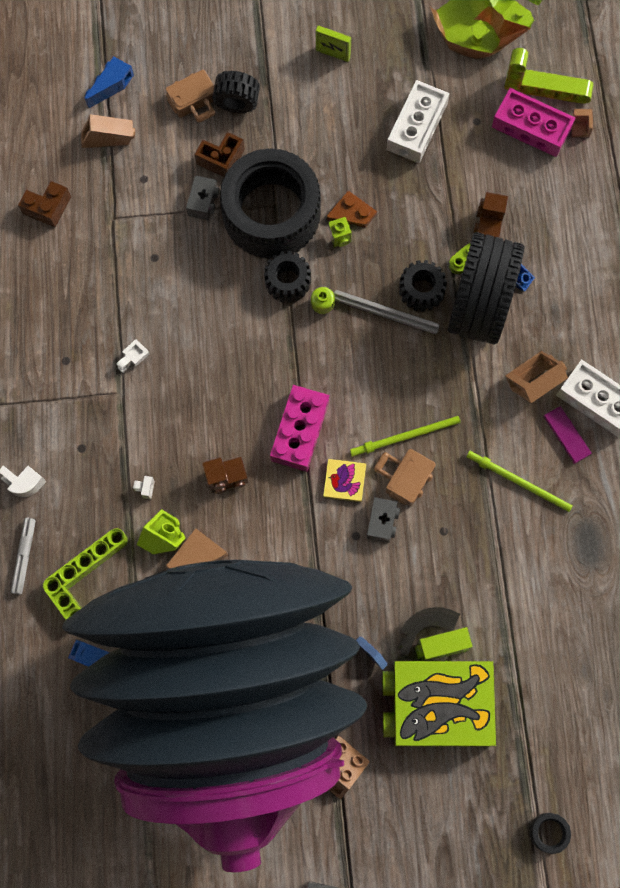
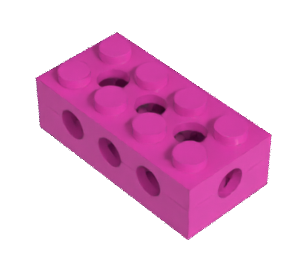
M510 88L494 116L492 128L557 157L576 118Z
M296 385L292 386L270 454L272 462L308 471L329 405L330 395ZM307 408L310 412L303 413L301 410ZM298 426H303L305 429L302 431H298L295 428ZM296 443L299 447L292 449L290 445Z

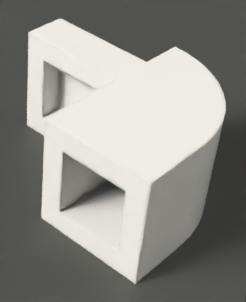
M2 466L0 469V474L3 475L0 479L9 485L8 490L18 497L32 496L46 483L45 479L29 466L18 477L5 466Z

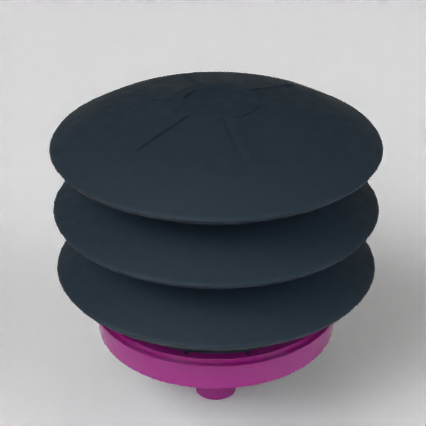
M253 560L200 562L170 568L146 577L143 580L116 588L95 598L65 620L62 628L68 634L102 646L119 648L101 657L78 674L71 682L70 689L79 697L118 709L85 732L78 743V750L89 760L120 769L115 775L114 784L115 788L120 792L122 808L126 814L143 821L176 824L188 833L203 849L209 853L220 855L222 869L226 872L249 871L261 864L260 849L272 841L301 803L323 794L338 782L340 767L345 764L344 760H340L342 746L333 737L357 722L367 709L365 699L358 693L321 680L352 659L360 649L359 643L354 638L327 627L305 623L321 615L345 598L352 590V585L348 581L318 569L303 567L290 562Z

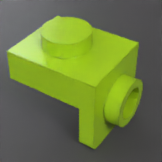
M346 217L329 222L333 246L343 247L351 242L352 232Z

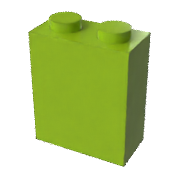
M465 627L420 639L415 647L418 659L431 661L469 651L473 646L468 628Z

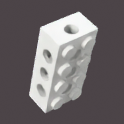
M416 80L387 140V150L420 163L448 104L449 93Z
M581 359L556 396L620 438V412L614 409L617 408L620 411V385Z

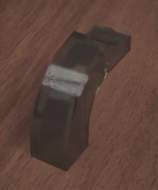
M442 607L427 608L415 613L406 621L400 631V634L407 637L406 639L402 637L398 649L401 650L399 655L407 658L416 635L424 629L437 628L445 632L454 631L460 613Z

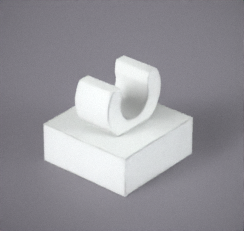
M144 476L143 482L134 481L133 489L141 492L143 499L151 500L155 481L153 477Z

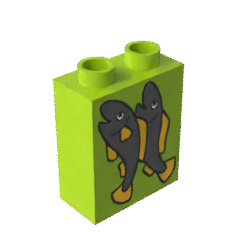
M395 661L393 663V671L382 672L383 696H393V712H383V737H394V746H496L493 661Z

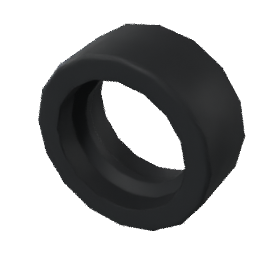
M549 812L540 814L533 820L530 826L531 841L542 852L549 854L560 853L570 843V825L558 814ZM548 820L558 823L563 833L560 842L553 846L542 843L538 835L540 825Z

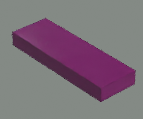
M561 406L543 416L574 464L592 454Z

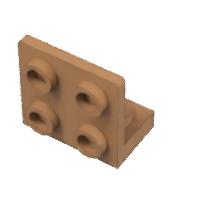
M338 736L336 740L342 746L340 760H344L345 765L340 767L338 782L329 790L341 800L367 767L369 760Z

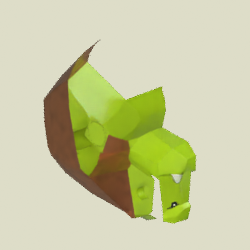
M450 0L437 10L431 8L437 27L449 49L474 59L486 58L496 54L530 30L531 25L535 21L531 12L515 0ZM528 0L538 6L542 2V0Z

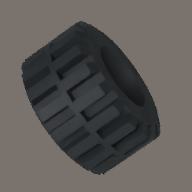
M224 71L219 73L215 80L212 96L213 102L218 107L229 112H252L257 107L260 83L253 76L240 71Z
M283 251L280 252L279 256L275 254L273 260H268V266L265 265L264 269L266 289L268 288V293L270 295L273 294V298L276 300L280 298V302L288 300V303H292V299L298 301L299 296L303 298L306 295L305 291L308 292L311 285V269L303 256L299 258V254L296 252L293 255L292 251H288V254H284ZM284 271H292L299 276L292 283H282L277 279L278 275Z
M418 260L415 265L412 262L409 264V268L406 267L403 270L399 283V295L402 296L401 300L403 303L407 302L406 306L408 308L412 306L414 311L421 309V312H425L426 308L429 311L433 310V306L437 307L442 302L446 291L447 279H445V273H441L442 268L440 266L435 267L436 263L432 262L429 264L428 260H424V263H421ZM417 280H426L431 283L433 289L422 293L415 290L412 283Z

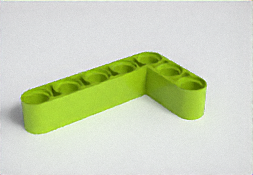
M523 48L513 49L504 85L507 91L512 88L527 95L587 104L591 101L592 81L527 70L528 51Z
M115 528L110 530L44 581V591L65 619H68L81 609V606L68 589L127 545L128 538L121 529ZM116 535H122V540L119 543L113 542ZM105 546L106 552L103 555H98V549ZM90 558V564L87 567H82V561ZM74 570V576L71 579H66V573ZM57 582L58 588L55 591H50V585ZM68 597L70 599L69 604L66 607H62L61 601Z

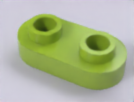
M471 243L464 246L451 257L449 261L451 272L455 274L463 273ZM456 261H460L462 264L458 265Z

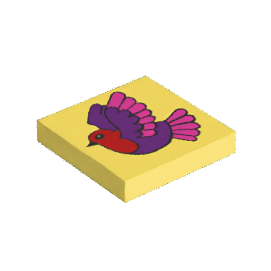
M328 459L323 498L362 502L366 464Z

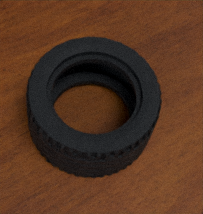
M274 148L255 150L236 160L232 167L228 169V172L225 173L220 190L221 211L228 235L243 251L260 258L272 259L275 254L279 256L280 252L283 251L284 254H288V251H292V254H295V252L304 248L309 243V240L313 238V235H315L321 215L320 185L315 172L309 167V164L294 153ZM266 184H278L289 188L297 195L301 202L299 209L290 219L275 225L260 224L251 220L242 211V203L252 190Z
M479 232L473 233L447 329L449 333L455 335L458 333L459 336H468V338L474 340L477 338V341H487L486 343L493 345L499 342L523 259L525 246L522 243H513V241L507 239L503 241V238H494V236L487 234L484 236L483 233Z

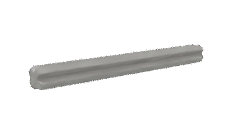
M339 290L334 292L335 301L433 334L438 332L439 324Z

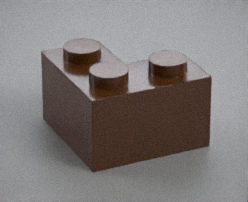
M228 132L219 147L202 140L194 154L196 165L225 177L228 169L243 154L245 150L244 140Z
M50 181L43 196L26 190L18 206L23 215L56 227L71 199V195L67 187Z
M486 192L485 198L480 199L476 216L480 219L479 223H475L473 233L479 232L483 233L484 236L487 234L494 236V238L500 236L508 196Z
M220 457L202 463L211 493L221 494L226 492L228 488L234 487V489L244 487L245 483H249L242 457L222 462Z

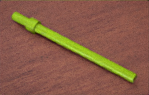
M459 416L452 417L375 442H365L362 446L350 449L351 456L365 452L369 454L375 452V449L459 424L460 418Z
M472 451L468 452L466 457L478 463L483 469L486 470L487 468L567 512H570L573 505L491 462V459L485 456L481 457Z

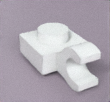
M134 340L122 351L125 357L117 362L118 369L124 373L131 363L137 366L149 355V351L137 340Z

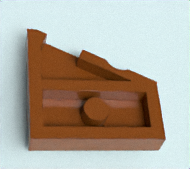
M348 191L329 212L327 219L332 221V219L337 220L346 217L348 224H355L366 228L377 215V211Z

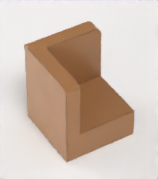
M574 109L572 116L576 119L571 129V136L589 138L593 130L592 109Z

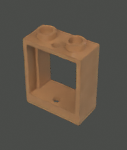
M543 351L505 375L511 390L530 403L568 379L565 364ZM545 370H548L547 372H545L544 374H542L541 376H539L537 379H535V380L532 381L531 383H528L530 380H532L533 378H535L536 376H538L539 374H541V373L544 372Z

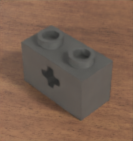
M195 175L186 206L188 216L209 220L210 215L214 214V200L218 198L220 192L217 180Z
M374 497L367 539L390 543V539L395 538L397 527L393 526L394 519H398L400 508H397V501ZM382 517H386L385 525L381 524Z

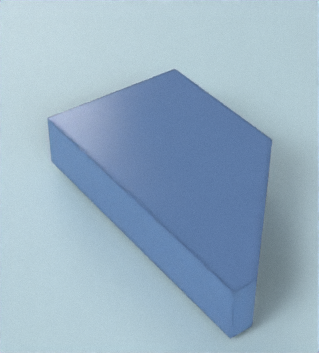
M360 636L356 639L363 651L382 670L388 666L382 655L363 637Z

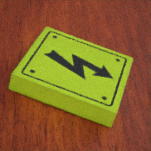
M317 26L316 51L349 62L351 57V37L322 26Z

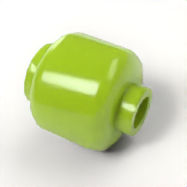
M327 287L315 289L311 294L313 310L319 314H326L332 311L335 305V296L331 289Z

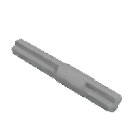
M25 518L23 522L11 586V593L21 595L23 592L36 522L33 518Z

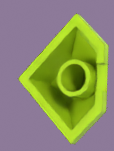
M161 509L143 527L136 545L151 554L174 551L184 542L185 535L179 529V520Z

